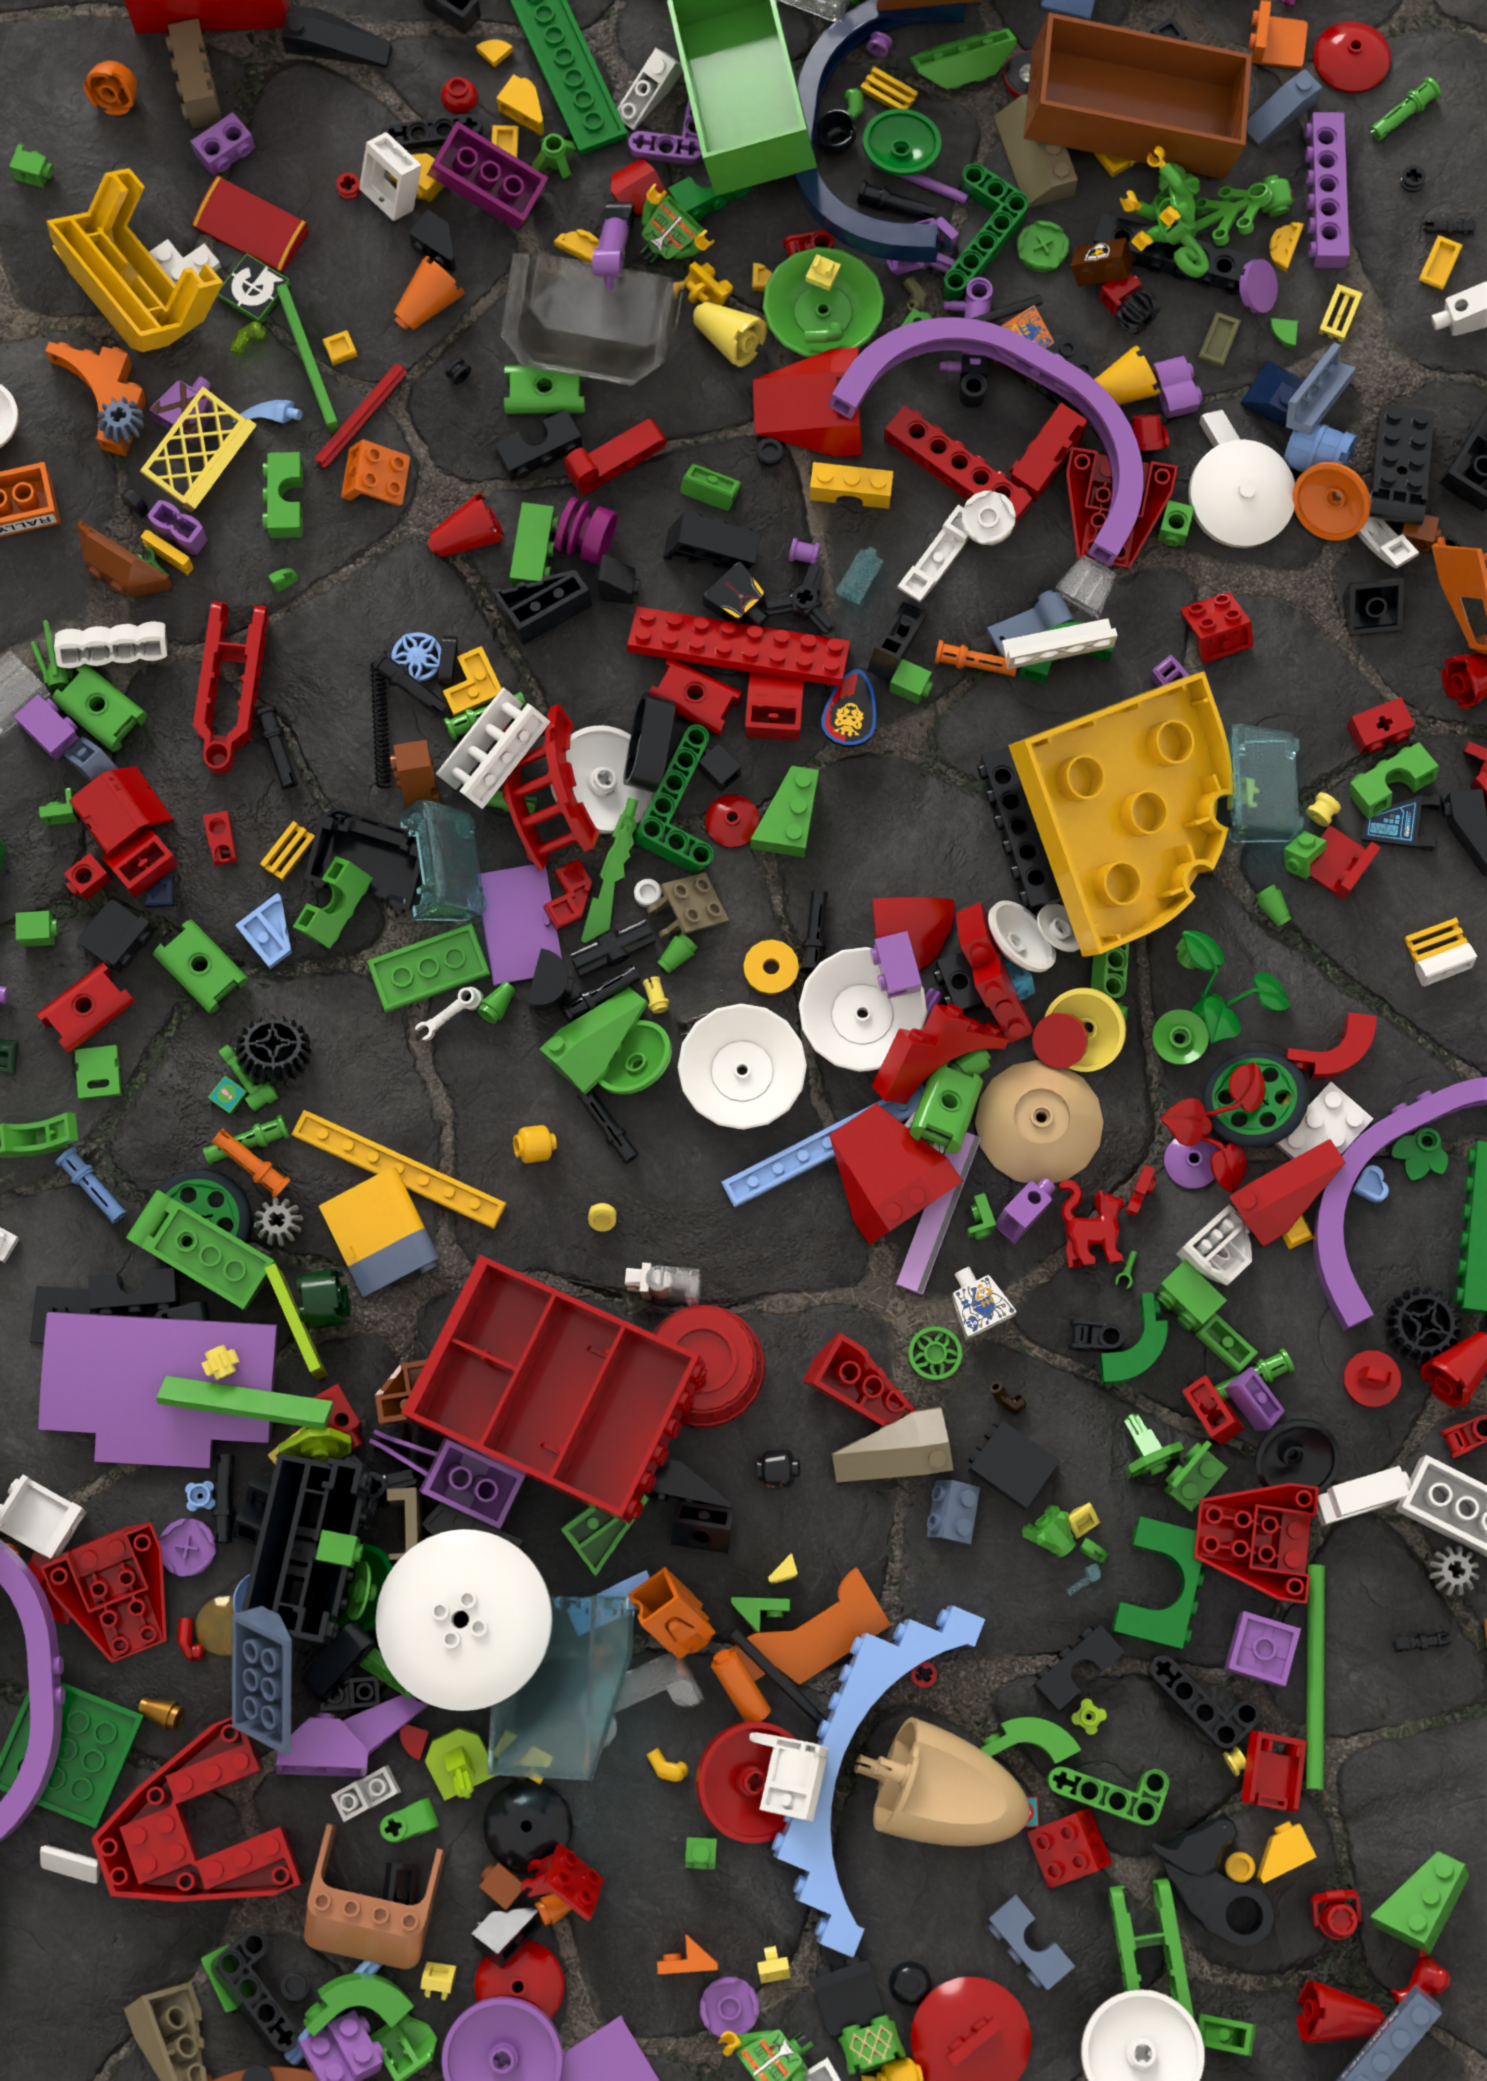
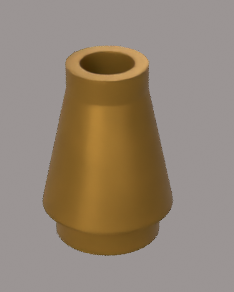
M144 1697L139 1704L138 1713L167 1731L170 1729L176 1730L183 1720L184 1707L179 1706L178 1702Z

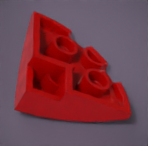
M929 897L872 899L874 940L907 931L919 972L925 966L929 967L943 949L942 947L948 934L951 932L953 924L954 900Z

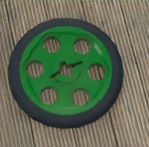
M1245 1051L1229 1057L1220 1063L1210 1074L1204 1085L1202 1104L1204 1105L1205 1112L1234 1104L1235 1100L1227 1105L1222 1104L1219 1098L1222 1094L1229 1093V1079L1234 1070L1241 1065L1255 1062L1263 1076L1268 1071L1277 1072L1279 1075L1277 1080L1265 1082L1264 1099L1255 1111L1245 1112L1240 1105L1237 1109L1209 1117L1212 1122V1130L1225 1141L1241 1147H1267L1291 1135L1301 1124L1309 1103L1308 1085L1298 1067L1284 1056L1269 1051ZM1281 1093H1287L1292 1098L1289 1103L1280 1105L1276 1102V1097ZM1243 1115L1247 1117L1248 1121L1244 1126L1236 1127L1232 1124L1234 1117ZM1271 1115L1275 1117V1124L1271 1127L1262 1126L1260 1121L1264 1116Z
M194 1169L181 1172L169 1178L157 1189L217 1226L223 1219L232 1220L233 1229L229 1233L247 1243L251 1231L252 1218L249 1202L240 1187L230 1178L211 1170ZM189 1188L194 1189L197 1194L196 1199L191 1203H184L181 1199L183 1191ZM221 1193L224 1195V1203L217 1208L211 1207L209 1204L211 1195ZM190 1237L186 1238V1247L192 1244V1238ZM159 1259L163 1264H165L169 1268H174L171 1265Z

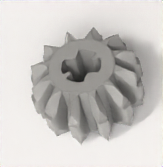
M273 1198L272 1207L264 1202L262 1206L266 1210L265 1213L257 1211L255 1214L261 1219L254 1223L256 1229H262L258 1236L261 1239L268 1237L267 1243L271 1246L275 1243L276 1239L280 1246H284V1238L286 1237L291 1242H294L295 1238L291 1233H301L302 1231L301 1227L295 1225L303 1222V1217L296 1215L299 1211L298 1206L290 1207L288 1199H285L281 1206L278 1198ZM279 1217L284 1224L279 1227L274 1222L275 1218Z
M1450 1546L1444 1547V1554L1439 1551L1434 1554L1438 1562L1429 1563V1567L1436 1570L1435 1573L1429 1575V1578H1438L1439 1582L1436 1583L1435 1588L1439 1590L1445 1586V1594L1448 1596L1452 1595L1454 1590L1458 1596L1463 1595L1464 1588L1467 1590L1474 1588L1470 1580L1479 1579V1575L1472 1572V1569L1479 1567V1564L1477 1562L1470 1564L1469 1560L1473 1554L1468 1552L1462 1556L1463 1549L1460 1546L1455 1548L1454 1553ZM1455 1565V1570L1459 1571V1575L1452 1577L1453 1572L1448 1570V1567Z

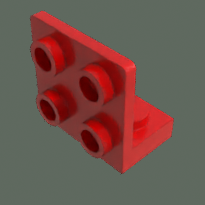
M1230 592L1219 594L1180 609L1181 615L1197 637L1199 659L1203 664L1253 647L1251 620Z
M1328 826L1320 837L1327 841V849L1310 864L1311 875L1309 877L1345 900L1381 847L1371 841L1365 849L1334 827Z
M1090 1807L1027 1832L1048 1888L1078 1879L1113 1864Z

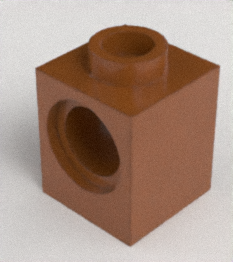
M1425 515L1422 526L1401 523L1399 536L1403 534L1417 550L1429 552L1432 544L1438 543L1437 539L1441 534V528H1437L1439 518Z
M498 1863L496 1866L490 1864L479 1877L483 1880L479 1887L505 1910H508L523 1892L520 1889L522 1881L502 1863Z

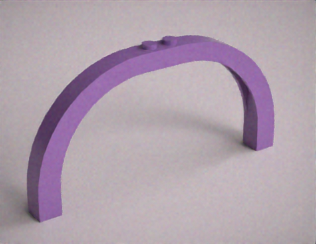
M958 317L926 319L894 329L870 344L852 362L832 393L828 404L829 408L849 419L853 418L872 386L892 367L914 356L936 351H965L990 357L1010 366L1068 400L1089 420L1104 444L1111 465L1113 479L1111 505L1107 518L1087 554L1110 567L1112 566L1130 535L1139 513L1143 494V466L1136 437L1124 413L1108 392L1087 373L1066 361L1061 355L1054 354L1043 348L1038 342L1029 340L1007 328L976 319Z
M1487 1077L1460 1082L1434 1094L1429 1090L1417 1096V1102L1409 1106L1404 1102L1391 1109L1393 1114L1375 1123L1362 1133L1343 1153L1342 1158L1346 1164L1326 1188L1321 1191L1314 1216L1313 1254L1322 1290L1343 1331L1368 1320L1374 1315L1350 1269L1344 1244L1343 1225L1345 1208L1351 1188L1358 1174L1376 1153L1402 1136H1406L1459 1110L1487 1105Z
M0 1540V1584L16 1607L26 1640L30 1733L28 1747L19 1774L8 1793L0 1802V1843L11 1835L27 1818L47 1787L59 1752L62 1732V1704L65 1703V1689L61 1686L60 1674L64 1670V1662L62 1656H59L57 1630L52 1610L35 1575L18 1554L2 1540Z

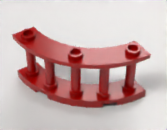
M559 703L549 709L547 719L550 723L539 736V738L545 736L543 746L525 754L504 781V790L502 791L503 799L508 805L518 835L526 849L527 858L536 865L539 871L545 868L550 852L574 842L580 844L584 852L594 849L600 834L591 820L584 803L577 802L573 787L577 785L572 764L566 761V751L570 750L571 733L574 724ZM510 725L505 727L504 733L510 727ZM547 756L549 768L547 774L522 785L521 767ZM552 784L557 797L556 804L530 815L524 796ZM560 814L563 815L571 832L543 843L534 825Z

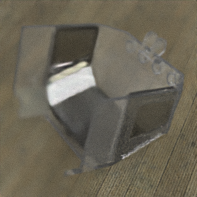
M625 249L622 257V267L624 263ZM533 252L513 253L500 336L513 351L523 368L529 366L625 384L632 387L665 364L677 334L685 281L622 268L621 276L614 277L613 289L607 290L605 288L604 276H593L592 262Z

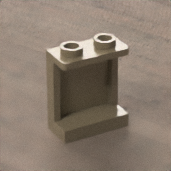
M417 1488L387 1489V1501L393 1507L405 1506L406 1553L423 1541V1526L421 1525L423 1522L422 1493ZM405 1553L388 1554V1560L393 1561L395 1565Z

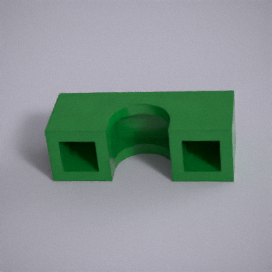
M690 176L669 187L668 195L697 222L712 210L722 209L727 202L735 198L744 197L752 190V186L715 196L712 187L701 188L694 183Z

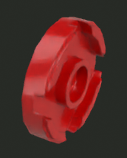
M1052 1013L1040 1020L1035 1027L1032 1037L1033 1048L1038 1058L1046 1065L1058 1069L1068 1068L1079 1062L1087 1052L1088 1033L1082 1021L1074 1015Z

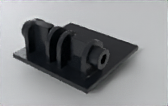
M1068 332L1046 348L1054 354L1061 355L1066 361L1081 369L1093 379L1101 374L1071 332ZM1046 387L1048 390L1046 396L1051 402L1055 400L1059 405L1066 400Z

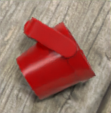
M1160 415L1133 416L1131 428L1140 451L1157 450L1170 446L1169 436L1165 425L1161 424Z
M1354 1889L1325 1891V1893L1315 1894L1311 1897L1314 1929L1320 1928L1321 1932L1331 1939L1342 1940L1348 1938L1355 1931L1357 1923L1362 1922L1360 1897ZM1354 1899V1909L1344 1901ZM1325 1903L1318 1912V1904Z

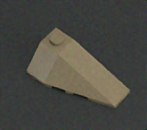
M942 1407L912 1411L896 1422L881 1427L880 1430L865 1438L862 1437L833 1452L832 1459L836 1483L927 1475L953 1470L950 1444Z
M191 1982L143 1995L124 2009L133 2036L160 2081H207L206 2068L202 2065L201 2050L204 2048V2038H200L199 2022L202 2021V2011Z

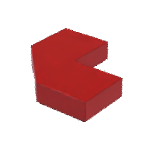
M579 859L556 869L554 872L565 895L544 904L543 909L556 931L581 920L592 880Z

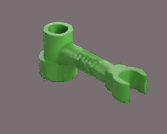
M228 1044L219 1050L220 1055L249 1093L245 1100L254 1112L266 1103L271 1104L279 1098L277 1092L268 1081L263 1086L261 1083L257 1086L255 1082H252L249 1075L244 1076L242 1067L237 1065V1056Z

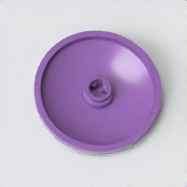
M491 1997L470 2006L453 2023L446 2036L442 2051V2071L445 2081H560L563 2070V2047L554 2024L538 2007L515 1997Z

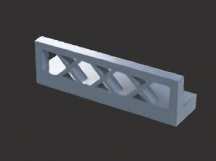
M1332 344L1289 400L1286 420L1287 428L1311 435L1355 377L1356 367L1339 362L1340 344Z

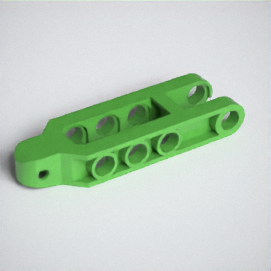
M1168 1878L1152 1881L1160 1932L1138 1936L1133 1934L1130 1913L1126 1909L1124 1885L1109 1887V1901L1125 1992L1140 1990L1139 1981H1142L1141 1975L1137 1971L1134 1950L1136 1948L1162 1945L1171 1998L1184 2007L1194 2020L1172 1891Z

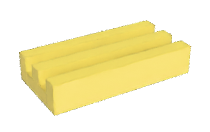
M1338 284L1318 334H1328L1329 338H1339L1338 341L1343 343L1363 293ZM1339 294H1345L1332 328L1328 327L1327 324ZM1353 297L1355 299L1342 331H1339L1337 327L1349 298Z

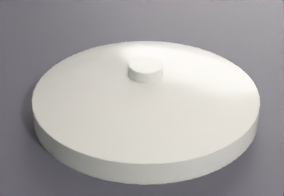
M1232 440L1210 450L1196 465L1189 483V505L1194 506L1193 516L1199 527L1213 540L1229 547L1251 548L1262 545L1274 538L1289 522L1295 508L1292 500L1295 481L1287 463L1270 447L1252 440Z
M590 726L571 734L570 750L566 751V761L572 764L577 785L573 787L577 802L584 803L599 833L613 834L618 819L625 810L627 799L638 800L634 816L636 824H638L653 793L626 786L623 783L631 735L610 726ZM551 784L550 788L552 791V795L555 801L557 802V797L553 785Z
M1132 1990L1111 1997L1092 2014L1082 2037L1081 2061L1087 2081H1200L1204 2066V2046L1195 2021L1178 2002L1158 1992Z

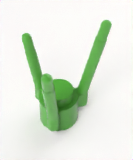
M44 620V633L50 659L48 670L36 642L32 641L31 646L42 671L44 684L48 685L49 689H64L74 679L73 668L57 666L49 622Z

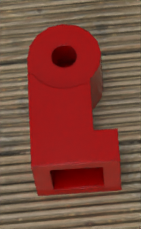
M222 811L203 815L214 865L220 866L238 862L232 830V819L229 812Z

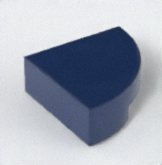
M173 878L159 881L148 892L145 899L146 908L174 907Z

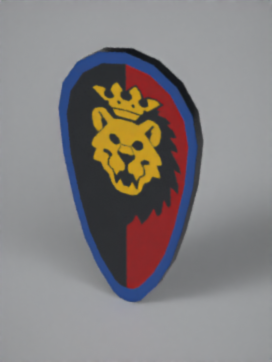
M854 669L846 674L843 678L842 687H835L821 718V730L825 737L833 744L841 747L864 745L872 738L875 732L876 705L874 691L869 678L860 669Z

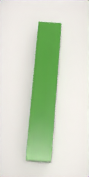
M287 284L277 286V291L329 434L333 435L339 430L337 419Z
M172 1376L165 1377L156 1397L157 1403L161 1405L322 1430L326 1429L334 1409L333 1401Z

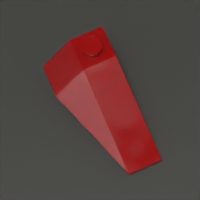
M1328 1139L1254 1180L1229 1197L1245 1223L1261 1245L1265 1247L1290 1231L1294 1223L1304 1211L1306 1212L1314 1199L1326 1188L1346 1162L1332 1140Z
M838 1332L815 1356L802 1382L880 1427L887 1424L890 1425L903 1418L904 1415L916 1411L901 1391L896 1389L886 1377L887 1374L882 1368L878 1367L871 1359L867 1350Z

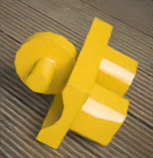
M696 262L690 264L689 273L684 280L686 288L691 291L688 295V300L691 303H696L700 300L702 303L710 302L720 306H724L725 300L731 295L733 285L727 280H722L719 283L715 281L714 276L716 272L708 262L701 266Z

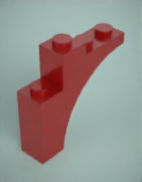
M979 902L957 912L956 919L960 947L972 967L975 987L986 1007L989 1006L1004 1035L1009 1039V1043L1033 1034L1034 1026L1017 994L1002 954L991 936L988 914L982 903Z
M951 1003L947 1006L935 1004L922 1031L912 1028L911 1031L899 1028L872 1084V1088L884 1101L907 1105L916 1089L939 1067L958 1056L972 1051L1005 1049L1009 1039L1001 1032L1002 1029L997 1024L992 1022H986V1024L978 1023L976 1020L966 1017L963 1014V1010L957 1005Z

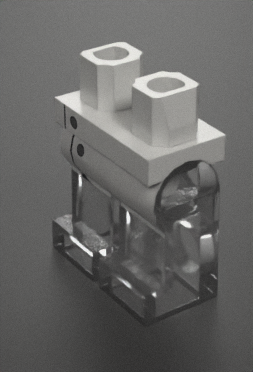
M642 1263V1269L626 1268L625 1287H627V1291L639 1292L643 1300H651L652 1296L657 1299L674 1296L686 1298L688 1306L699 1305L702 1283L700 1269L668 1266L652 1267L651 1263Z

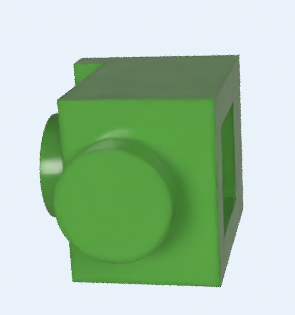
M18 144L9 166L14 179L44 188L47 180L53 176L54 165L48 163L47 158L37 151L27 152L23 145Z
M687 1837L685 1868L715 1869L717 1839Z

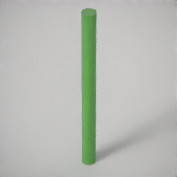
M1307 1565V1574H1310L1307 1601L1306 1789L1324 1790L1325 1566Z

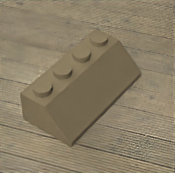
M1025 94L998 112L993 117L1017 188L1028 197V208L1075 196L1078 179L1066 147L1023 139L1028 95Z

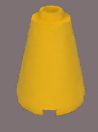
M1137 345L1132 347L1094 379L1108 392L1118 406L1160 394V389L1154 390L1152 386L1157 381L1145 356L1138 357L1136 353L1140 350Z

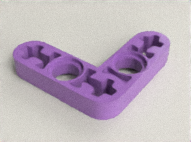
M688 99L682 136L637 131L629 138V151L631 155L645 160L684 165L699 164L703 157L698 135L688 129L690 125L695 123L690 100ZM639 141L644 142L641 149L637 148ZM652 142H655V151H651ZM664 143H668L673 146V150L669 153H662L659 147ZM678 146H681L680 154H678ZM690 148H695L693 155L688 154Z

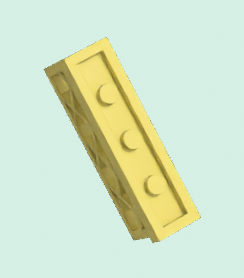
M202 386L139 472L183 504L182 507L191 513L251 434L256 424L250 419H244ZM202 396L212 402L213 413L199 414L197 402ZM194 408L195 414H194V415H189V413H190V412L192 411V409ZM229 415L237 423L232 430L221 431L219 416ZM214 417L217 431L203 433L200 418ZM196 419L198 433L184 435L183 421ZM177 429H178V430H179V435H178V436H173V435L175 434V432L177 431ZM228 434V436L223 441L222 435ZM218 436L219 448L217 451L206 452L203 437ZM199 437L201 452L187 454L185 439ZM171 440H180L183 454L168 456L166 444ZM163 450L164 456L158 457L160 452ZM213 455L211 459L207 461V456ZM202 456L203 470L190 473L188 458ZM183 458L186 473L172 475L169 460ZM165 460L167 475L156 476L148 470L153 462ZM197 476V478L192 483L191 477ZM187 477L189 489L184 495H181L174 489L172 479Z

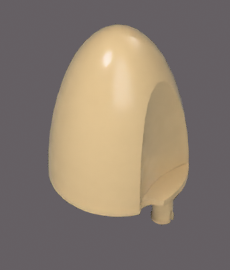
M910 1717L898 1731L887 1758L880 1756L878 1760H874L859 1754L856 1762L867 1765V1768L861 1765H854V1773L877 1779L879 1783L878 1797L873 1813L874 1827L879 1832L937 1845L980 1846L1002 1842L1018 1834L1027 1824L1030 1814L1028 1799L1015 1778L1001 1764L973 1744L933 1724Z

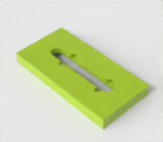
M275 1263L266 1267L265 1271L310 1373L317 1380L328 1376L306 1324L301 1321L299 1308L283 1272Z

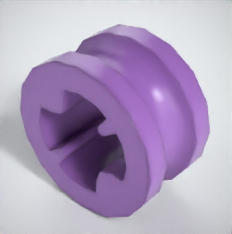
M873 32L866 47L873 55L886 57L889 53V48L892 46V40L884 33Z

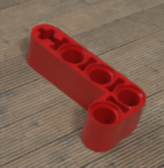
M647 419L587 454L584 448L573 450L564 459L565 473L580 495H586L661 451L667 445L668 440L655 421Z

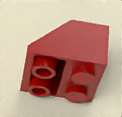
M146 825L139 828L140 830L111 854L106 855L104 853L100 856L134 898L138 897L178 866L173 854Z

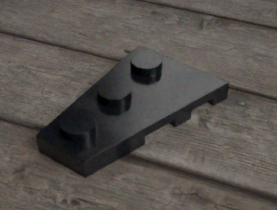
M440 1503L421 1523L433 1536L452 1530H477L497 1535L518 1548L525 1542L443 1503Z

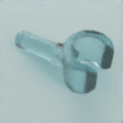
M1098 1564L1083 1568L1086 1578L1081 1579L1066 1590L1069 1596L1101 1578L1102 1573Z

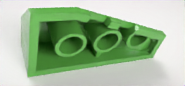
M628 987L559 1029L540 1048V1051L556 1071L586 1095L607 1074L610 1069L609 1062L615 1053L618 1054L623 1047L621 1044L627 1032L633 1030L648 1003Z

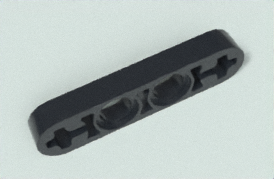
M465 114L391 124L382 129L381 135L385 132L389 135H395L396 142L407 151L443 146L448 136H440L437 133L438 129L446 126L452 130L456 121L466 127L472 124L473 131L479 135H482V124L476 115ZM416 130H422L426 133L425 137L420 140L413 139L411 135ZM403 133L407 134V141L404 140Z

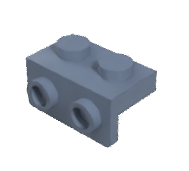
M936 1480L932 1491L931 1512L927 1520V1537L945 1539L961 1544H971L980 1487L955 1480Z

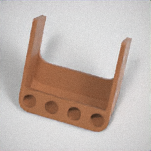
M327 1823L308 1896L304 1928L306 1943L310 1947L321 1951L400 1969L413 1968L421 1958L446 1852L437 1848L426 1895L416 1905H405L331 1888L324 1882L337 1830L336 1826Z

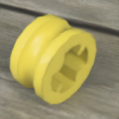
M1234 1746L1231 1753L1227 1751L1223 1753L1224 1759L1236 1777L1240 1775V1771L1242 1769L1245 1770L1246 1759L1239 1748Z

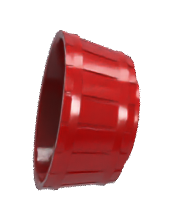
M711 1305L690 1306L666 1317L652 1332L661 1338L699 1354L706 1364L705 1370H707V1375L702 1385L696 1386L692 1394L695 1397L693 1405L688 1413H683L679 1421L682 1425L702 1429L725 1425L732 1422V1419L735 1420L749 1409V1405L751 1406L756 1400L764 1380V1354L754 1331L735 1313Z

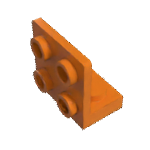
M362 439L349 448L341 498L351 501L360 494H364L396 506L402 505L410 456Z

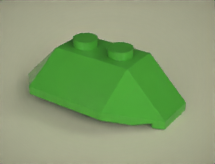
M1009 28L1002 29L999 32L991 31L976 34L926 49L917 55L911 56L910 61L921 75L945 89L960 88L963 84L973 81H984L987 77L996 75L1016 46L1017 39Z

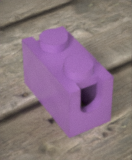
M36 695L14 715V718L57 762L63 756V753L80 739L75 732L78 727L70 718L65 717L63 719L57 713L60 711L59 708L49 698L44 701L39 695Z
M908 932L875 939V945L873 949H870L873 965H879L881 975H877L881 992L886 991L887 998L891 999L921 991L922 983Z

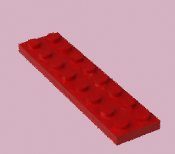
M637 606L627 642V652L842 687L850 641L743 623L738 625L730 621Z

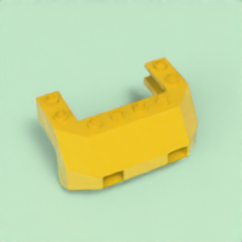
M128 168L104 174L88 212L47 220L46 222L50 238L69 273L131 349L146 352L169 346L205 321L223 285V281L207 263L203 265L199 275L192 267L183 269L175 285L127 226L145 188L131 169Z

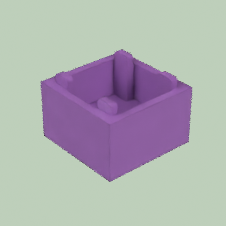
M1246 1611L1239 1613L1224 1671L1279 1688L1285 1687L1301 1629Z

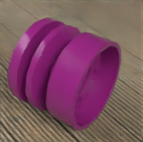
M572 497L557 524L554 543L555 550L563 553L567 549V555L574 556L581 546V560L600 565L602 555H607L615 533L618 518L617 512L599 506L591 516V503L585 501L581 505V499Z

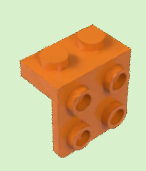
M1261 0L1258 11L1253 10L1251 26L1255 27L1254 33L1250 34L1248 49L1252 50L1251 63L1293 69L1302 68L1308 28L1307 22L1270 16L1271 2Z

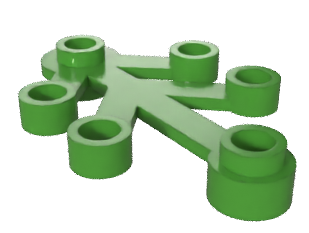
M1264 183L1253 184L1248 190L1232 189L1230 186H1224L1217 192L1219 201L1208 200L1205 197L1195 200V213L1197 215H1205L1209 211L1216 212L1197 221L1194 220L1195 230L1191 235L1195 238L1197 231L1221 221L1218 229L1213 231L1212 237L1214 244L1223 246L1230 240L1228 231L1238 213L1244 209L1246 211L1243 217L1239 218L1236 224L1240 234H1249L1254 229L1253 219L1259 208L1266 206L1272 200V190ZM1234 199H1238V200H1239V201H1237V202H1235V203H1232V201H1233Z

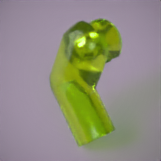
M256 321L240 328L230 349L237 354H242L248 340L253 336L257 340L262 339L266 334V328Z

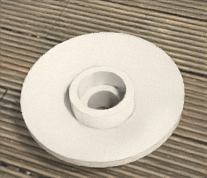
M1059 904L1045 905L1037 916L1038 927L1044 938L1051 945L1062 951L1075 952L1080 948L1066 908Z

